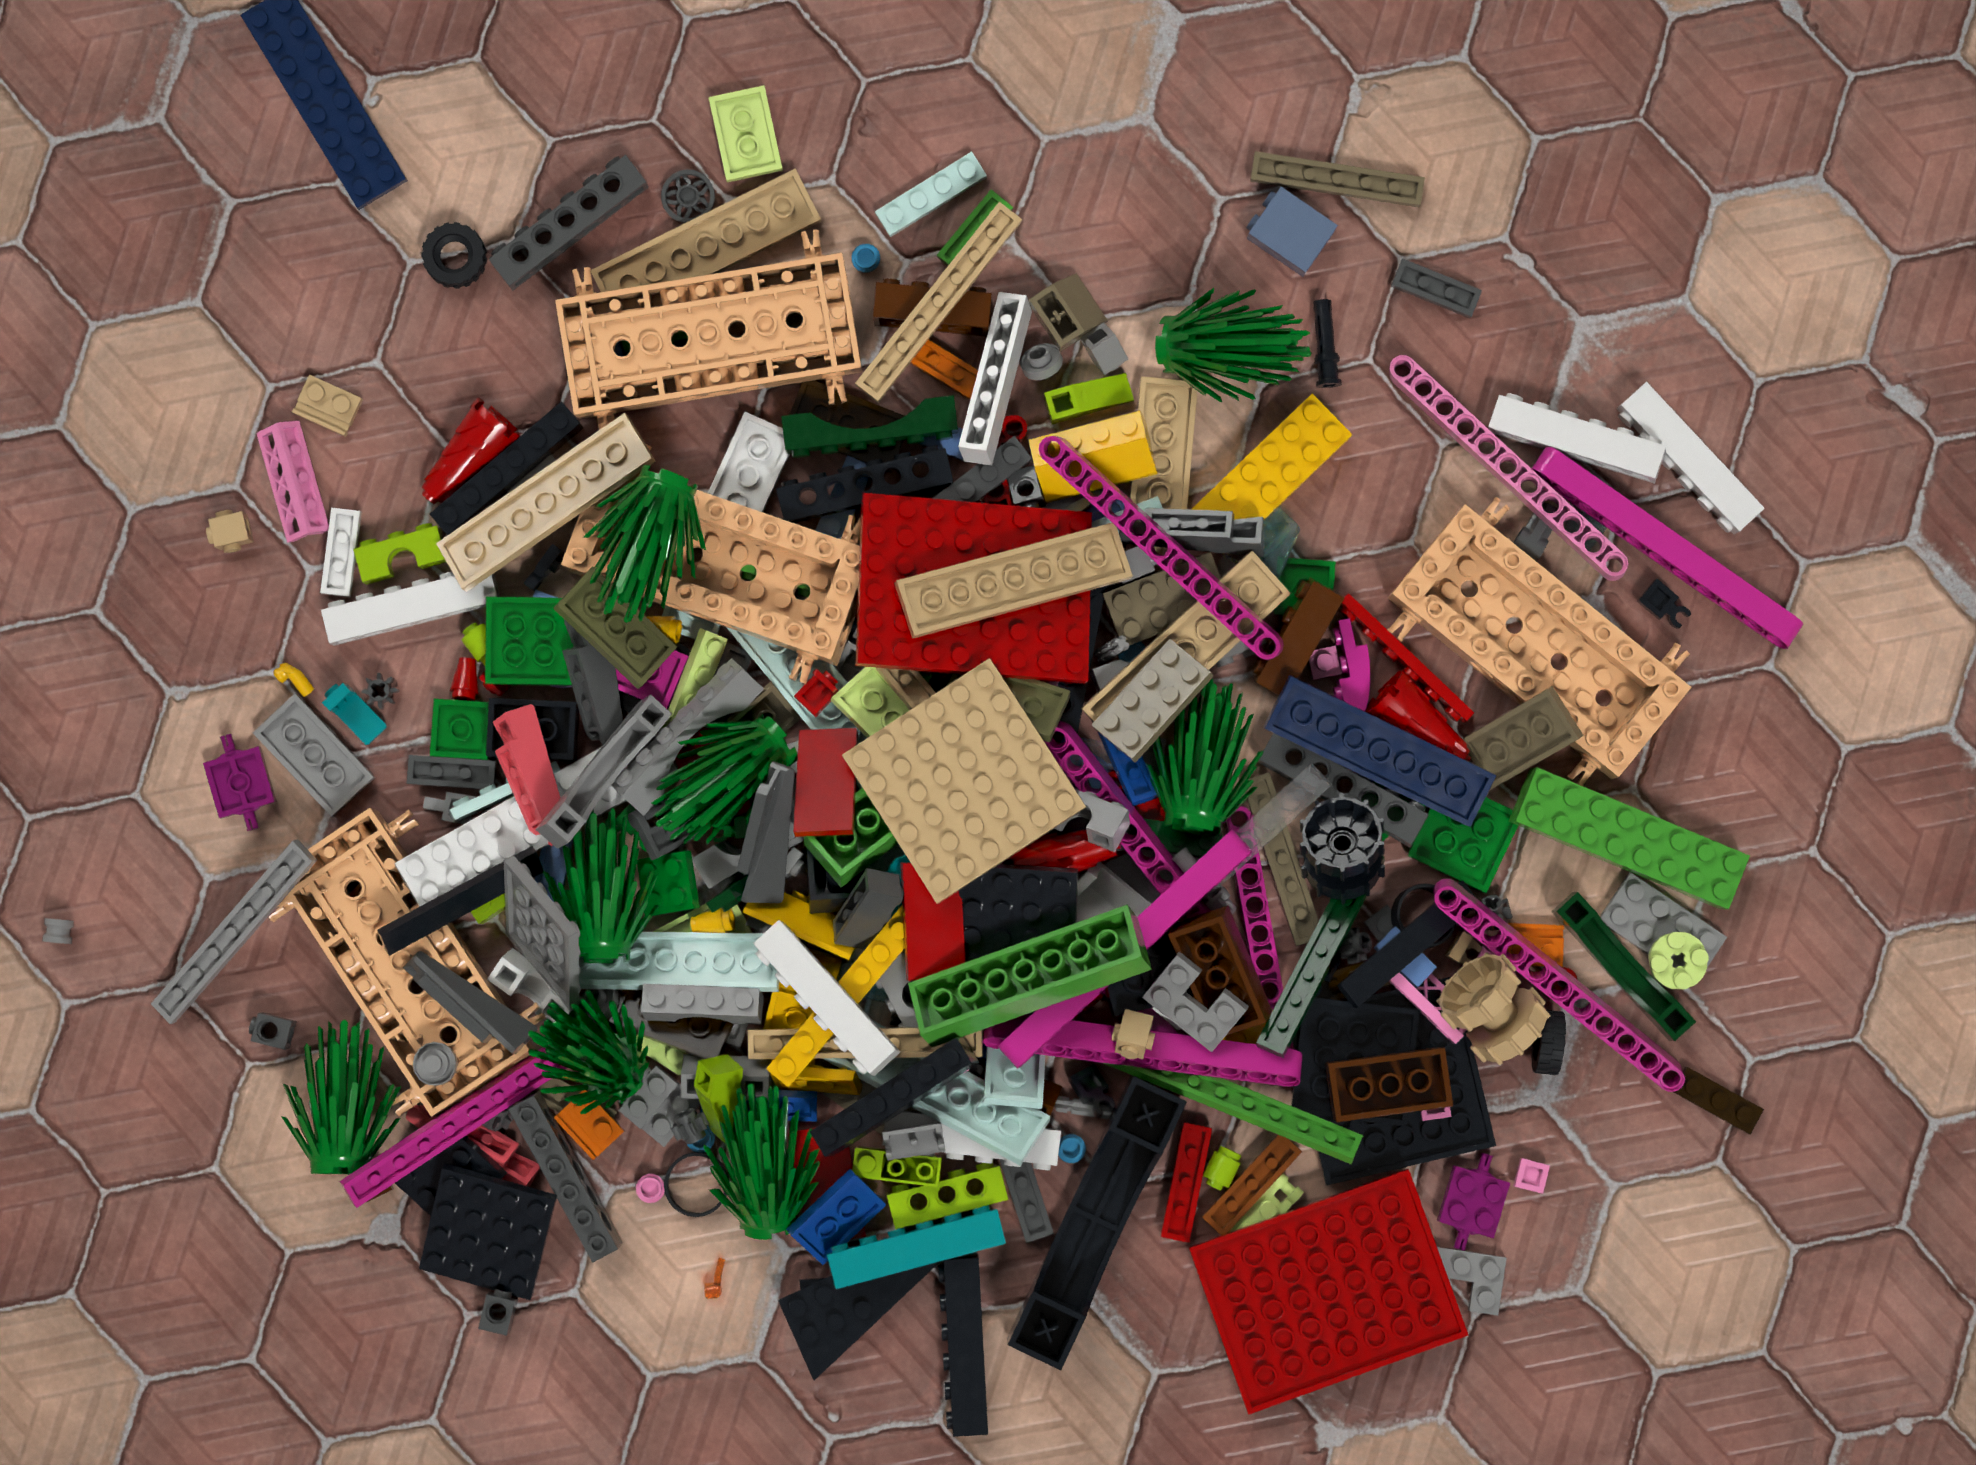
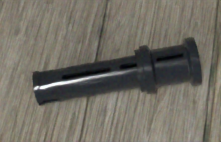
M1328 299L1313 301L1318 353L1314 358V363L1318 367L1319 381L1316 382L1317 388H1333L1342 385V380L1338 377L1337 362L1340 361V356L1335 352L1332 301Z

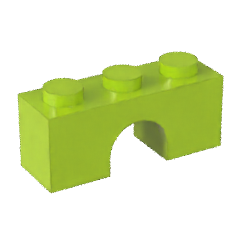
M426 523L416 526L415 532L405 534L404 531H397L388 534V539L377 542L376 538L360 542V547L354 548L353 551L362 582L369 585L393 578L392 561L402 551L413 552L417 565L421 569L447 563L436 545L437 542L443 539L441 528L437 525L432 526V523Z

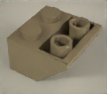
M1077 273L1053 283L1029 299L1031 310L1060 352L1079 341L1080 337L1101 323L1108 322Z

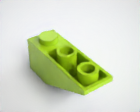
M1126 373L1076 383L1044 392V401L1051 425L1134 401Z
M728 1054L698 1060L694 1088L709 1123V1128L724 1143L719 1121L725 1124L721 1108L722 1105H725L733 1130L734 1118L732 1110L736 1112L735 1105H738L736 1091L740 1088L743 1078V1068Z
M864 1146L855 1147L852 1171L860 1178L939 1187L942 1158L920 1155L887 1160L885 1149Z

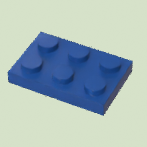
M849 1169L786 1230L813 1257L824 1265L827 1262L826 1254L832 1252V1246L847 1243L887 1204L855 1172Z

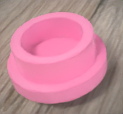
M656 1174L642 1176L636 1184L638 1197L646 1203L659 1201L665 1193L662 1178Z

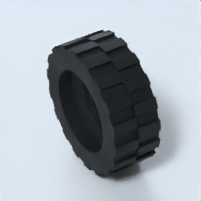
M448 222L440 227L437 226L432 233L426 236L427 239L422 245L423 252H421V257L428 274L438 284H442L447 288L454 287L455 289H460L463 286H470L472 282H476L479 279L481 273L483 274L484 266L487 264V250L484 242L475 230L473 231L469 226L461 225L458 222H454V224H449ZM450 242H460L468 250V261L459 269H449L441 262V250Z
M1546 1010L1551 1016L1546 1020L1541 1032L1542 1037L1537 1038L1532 1043V1071L1538 1074L1558 1075L1564 1056L1565 1014L1563 1011Z

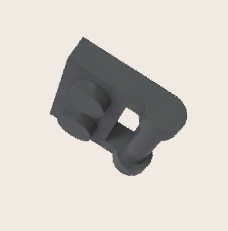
M669 797L654 805L644 816L637 810L628 814V821L637 832L639 831V836L651 860L657 859L683 845V840L690 834L686 832V829L670 841L671 835L681 827H677L672 832L664 830L663 826L650 828L647 820L655 817L653 815L665 806V801Z

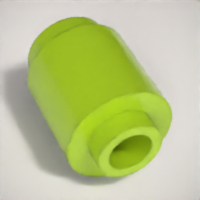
M475 622L462 632L465 636L461 641L476 661L482 662L485 666L486 625L485 623L478 625Z
M1220 1145L1218 1151H1214L1203 1174L1204 1177L1208 1178L1206 1184L1220 1191L1223 1186L1229 1188L1241 1164L1239 1162L1241 1155Z

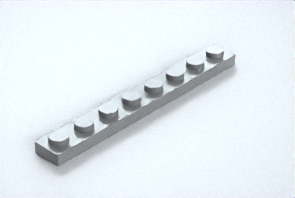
M298 839L293 840L153 1000L151 1005L169 1024L177 1022L316 863L317 859Z

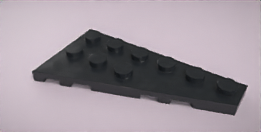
M941 1261L839 1289L834 1288L832 1276H828L779 1299V1305L813 1381Z

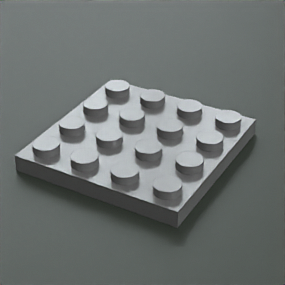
M513 855L504 860L506 934L551 989L559 996L566 1007L571 1010V1004L579 1005V992L581 991L579 984V974L581 973L579 966V955L581 954L579 948L580 930L574 921H569L566 918L560 904L550 899L543 884L537 883L533 879L529 868L524 863L521 864Z

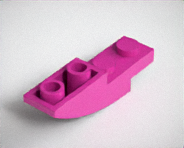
M1350 618L1339 620L1336 622L1337 628H1333V637L1335 644L1341 645L1343 656L1338 658L1342 674L1346 673L1347 678L1336 681L1337 687H1333L1334 696L1366 711L1370 691L1367 644L1355 645Z

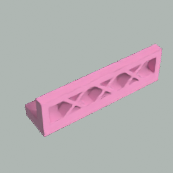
M300 421L275 423L257 432L287 543L295 542L308 535L327 532L329 524ZM271 434H273L275 442L274 449L271 448L268 438ZM278 463L282 466V476H279L277 470ZM286 490L289 491L290 495L289 504L286 502L285 498ZM294 518H296L300 530L296 533L293 527Z
M1400 972L1389 980L1453 1044H1457L1464 1036L1463 1033L1467 1029H1453L1440 1015L1441 1013L1438 1010H1442L1441 1007H1434L1428 1001V990H1440L1442 992L1445 987L1432 973L1423 981V986L1415 988ZM1427 978H1428L1435 986H1428V984H1427ZM1418 990H1424V996Z

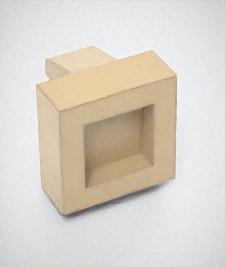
M1459 931L1444 956L1454 962L1468 963L1472 960L1467 958L1466 949L1472 948L1477 952H1481L1482 947L1474 940V937L1464 931Z

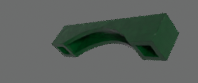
M954 395L926 398L903 418L887 425L867 429L836 426L821 420L812 413L781 416L786 454H792L793 458L810 456L809 451L821 450V454L837 453L838 448L850 447V451L867 449V444L878 443L879 447H891L896 445L895 441L907 440V444L924 442V437L935 436L936 440H948L953 438V434L958 433Z
M1572 892L1551 911L1668 1041H1676L1696 1023L1683 1006L1628 952L1579 892Z

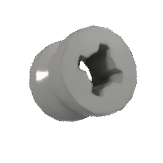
M44 919V925L47 928L42 941L72 944L70 929L74 927V921Z

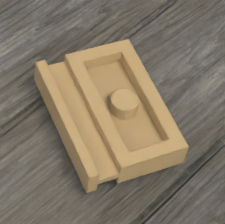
M309 375L292 413L346 437L350 425H352L363 399Z

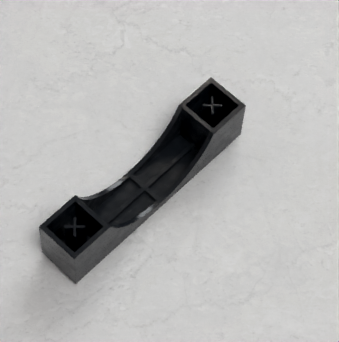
M1130 1075L1007 1337L1008 1346L1058 1370H1062L1086 1319L1094 1294L1116 1243L1148 1178L1161 1158L1187 1101L1138 1077Z

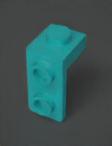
M342 683L340 686L335 684L324 694L326 699L322 704L329 711L335 713L365 745L372 743L387 728V724L349 685Z

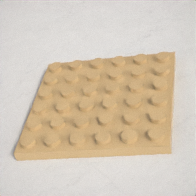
M990 658L842 754L937 904L1086 808L1083 800Z

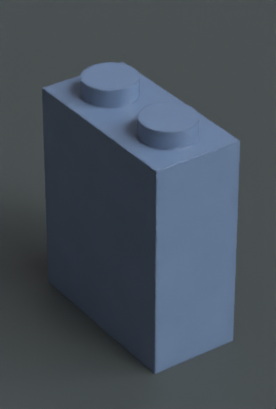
M1280 187L1277 193L1271 191L1262 205L1266 209L1262 215L1258 216L1255 214L1247 225L1246 229L1250 231L1247 239L1304 277L1338 225L1283 187Z

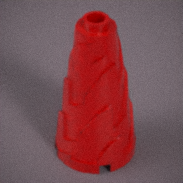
M477 398L471 404V409L440 454L441 457L424 478V484L422 485L424 491L422 495L434 505L437 502L443 503L521 436V433L515 432L517 428L494 407L490 406L486 409L483 406L485 401Z
M1403 670L1395 673L1377 691L1379 692L1377 698H1372L1368 703L1366 712L1467 761L1471 759L1468 755L1470 749L1467 747V743L1450 727L1447 719L1429 702L1430 698Z
M1084 829L1059 835L1057 832L1043 835L1008 859L1009 864L1077 868L1078 872L1097 866L1099 862L1116 856L1117 849L1113 852L1088 842L1087 830ZM1121 842L1118 845L1117 849H1121Z

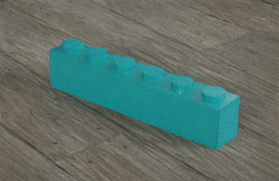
M989 1205L972 1209L973 1215L962 1217L961 1212L945 1216V1222L934 1225L933 1220L916 1224L917 1230L905 1232V1228L888 1231L889 1237L877 1240L876 1235L859 1239L860 1245L850 1248L848 1243L832 1246V1252L827 1253L826 1257L834 1288H843L1006 1244L998 1210H990Z

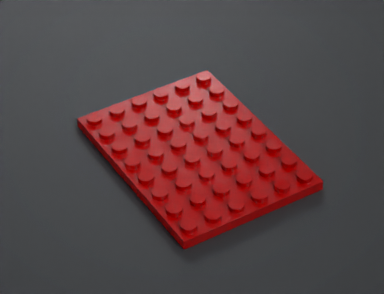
M863 493L861 502L855 666L966 674L990 658L1002 677L1086 684L1089 672L1090 590L912 639L894 583L896 580L1092 528V512Z
M1409 1169L1188 1247L1248 1415L1469 1336Z

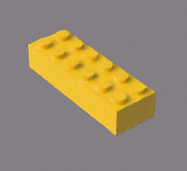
M1312 393L1191 510L1233 511L1234 519L1263 517L1265 520L1350 439L1352 433Z

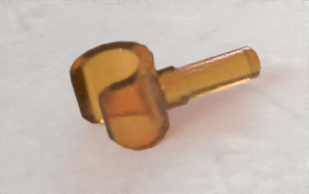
M718 1258L714 1282L705 1283L704 1293L707 1299L718 1298L722 1293L721 1276L725 1259Z

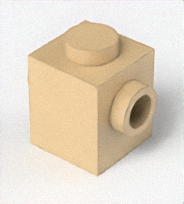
M224 510L215 513V518L208 519L210 527L206 528L208 541L210 544H214L215 548L224 550V553L241 550L240 545L254 542L248 515L243 511L233 513L232 510Z
M1125 1009L1121 1024L1115 1023L1111 1040L1116 1041L1115 1053H1119L1128 1059H1143L1146 1049L1152 1050L1156 1033L1150 1031L1154 1016Z

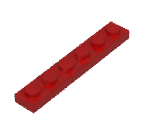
M1349 593L1344 597L1340 605L1342 607L1340 613L1346 619L1350 618L1351 623L1354 620L1363 627L1361 633L1372 643L1375 640L1384 647L1381 650L1382 653L1392 662L1396 660L1405 667L1403 671L1411 677L1413 682L1420 681L1426 687L1423 690L1424 693L1434 702L1440 700L1447 707L1444 711L1455 722L1461 720L1464 723L1474 714L1456 694Z

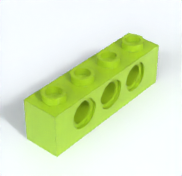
M992 1161V1163L977 1164V1170L965 1173L964 1168L947 1172L948 1178L941 1179L939 1187L918 1185L909 1188L907 1183L891 1187L892 1192L887 1193V1199L895 1229L1008 1200L1000 1164L993 1165ZM973 1178L981 1180L984 1185L982 1192L971 1194L966 1187L969 1180ZM943 1186L952 1187L956 1193L955 1198L949 1202L942 1201L938 1195L940 1188ZM916 1193H921L927 1198V1205L922 1209H916L910 1203L911 1197Z

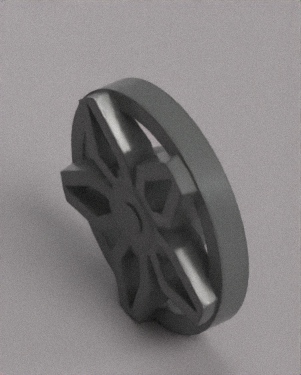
M688 169L681 170L672 174L664 183L661 201L666 213L672 219L680 223H686L713 209L715 191L710 180L701 172ZM686 175L696 176L702 180L696 181L691 185V181ZM681 176H682V178L686 181V183H687L686 185L681 186V184H680V177H681ZM676 179L678 191L672 190L667 192L670 184ZM706 184L703 190L698 192L697 187ZM708 189L710 190L709 204L704 198L700 197L704 195ZM676 195L677 200L675 201L666 199L667 197ZM701 202L705 205L706 210L698 208L696 205ZM667 204H679L677 215L669 209ZM683 208L688 209V211L683 218L681 216V210ZM692 208L696 212L702 213L696 217L689 218L692 214Z

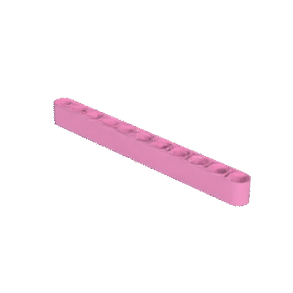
M1399 355L1391 361L1389 368L1391 381L1598 573L1610 581L1619 580L1624 576L1628 567V560L1623 552L1412 358L1406 355ZM1399 365H1406L1410 369V373L1402 377L1398 376L1394 370ZM1426 384L1431 388V392L1426 396H1420L1415 389L1418 385ZM1443 403L1451 406L1452 412L1448 415H1441L1436 410L1437 406ZM1461 423H1469L1473 427V432L1463 435L1458 431L1457 427ZM1483 442H1489L1494 446V451L1491 454H1483L1478 446ZM1506 461L1511 462L1516 470L1513 473L1505 474L1500 470V464ZM1525 481H1531L1536 485L1537 490L1530 494L1525 493L1521 489V484ZM1548 500L1553 501L1557 504L1558 510L1554 513H1547L1542 508V504ZM1574 520L1579 525V530L1574 533L1567 532L1563 526L1564 522ZM1591 539L1596 540L1601 548L1598 552H1589L1585 548V542ZM1611 559L1618 560L1621 563L1622 569L1619 572H1611L1608 570L1606 562Z

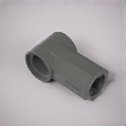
M1544 502L1542 504V508L1547 513H1554L1558 510L1549 503ZM1533 513L1526 527L1523 526L1513 543L1537 562L1549 542L1547 539L1552 529Z

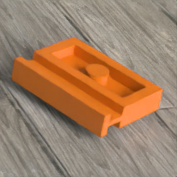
M1508 923L1553 961L1563 967L1564 925ZM1518 944L1510 945L1507 948V951L1511 954H1517L1522 950V947ZM1536 962L1531 966H1544V964Z
M570 1102L554 1119L592 1160H595L625 1130L601 1104L586 1114H580L585 1107L593 1102L582 1106H576L577 1104Z

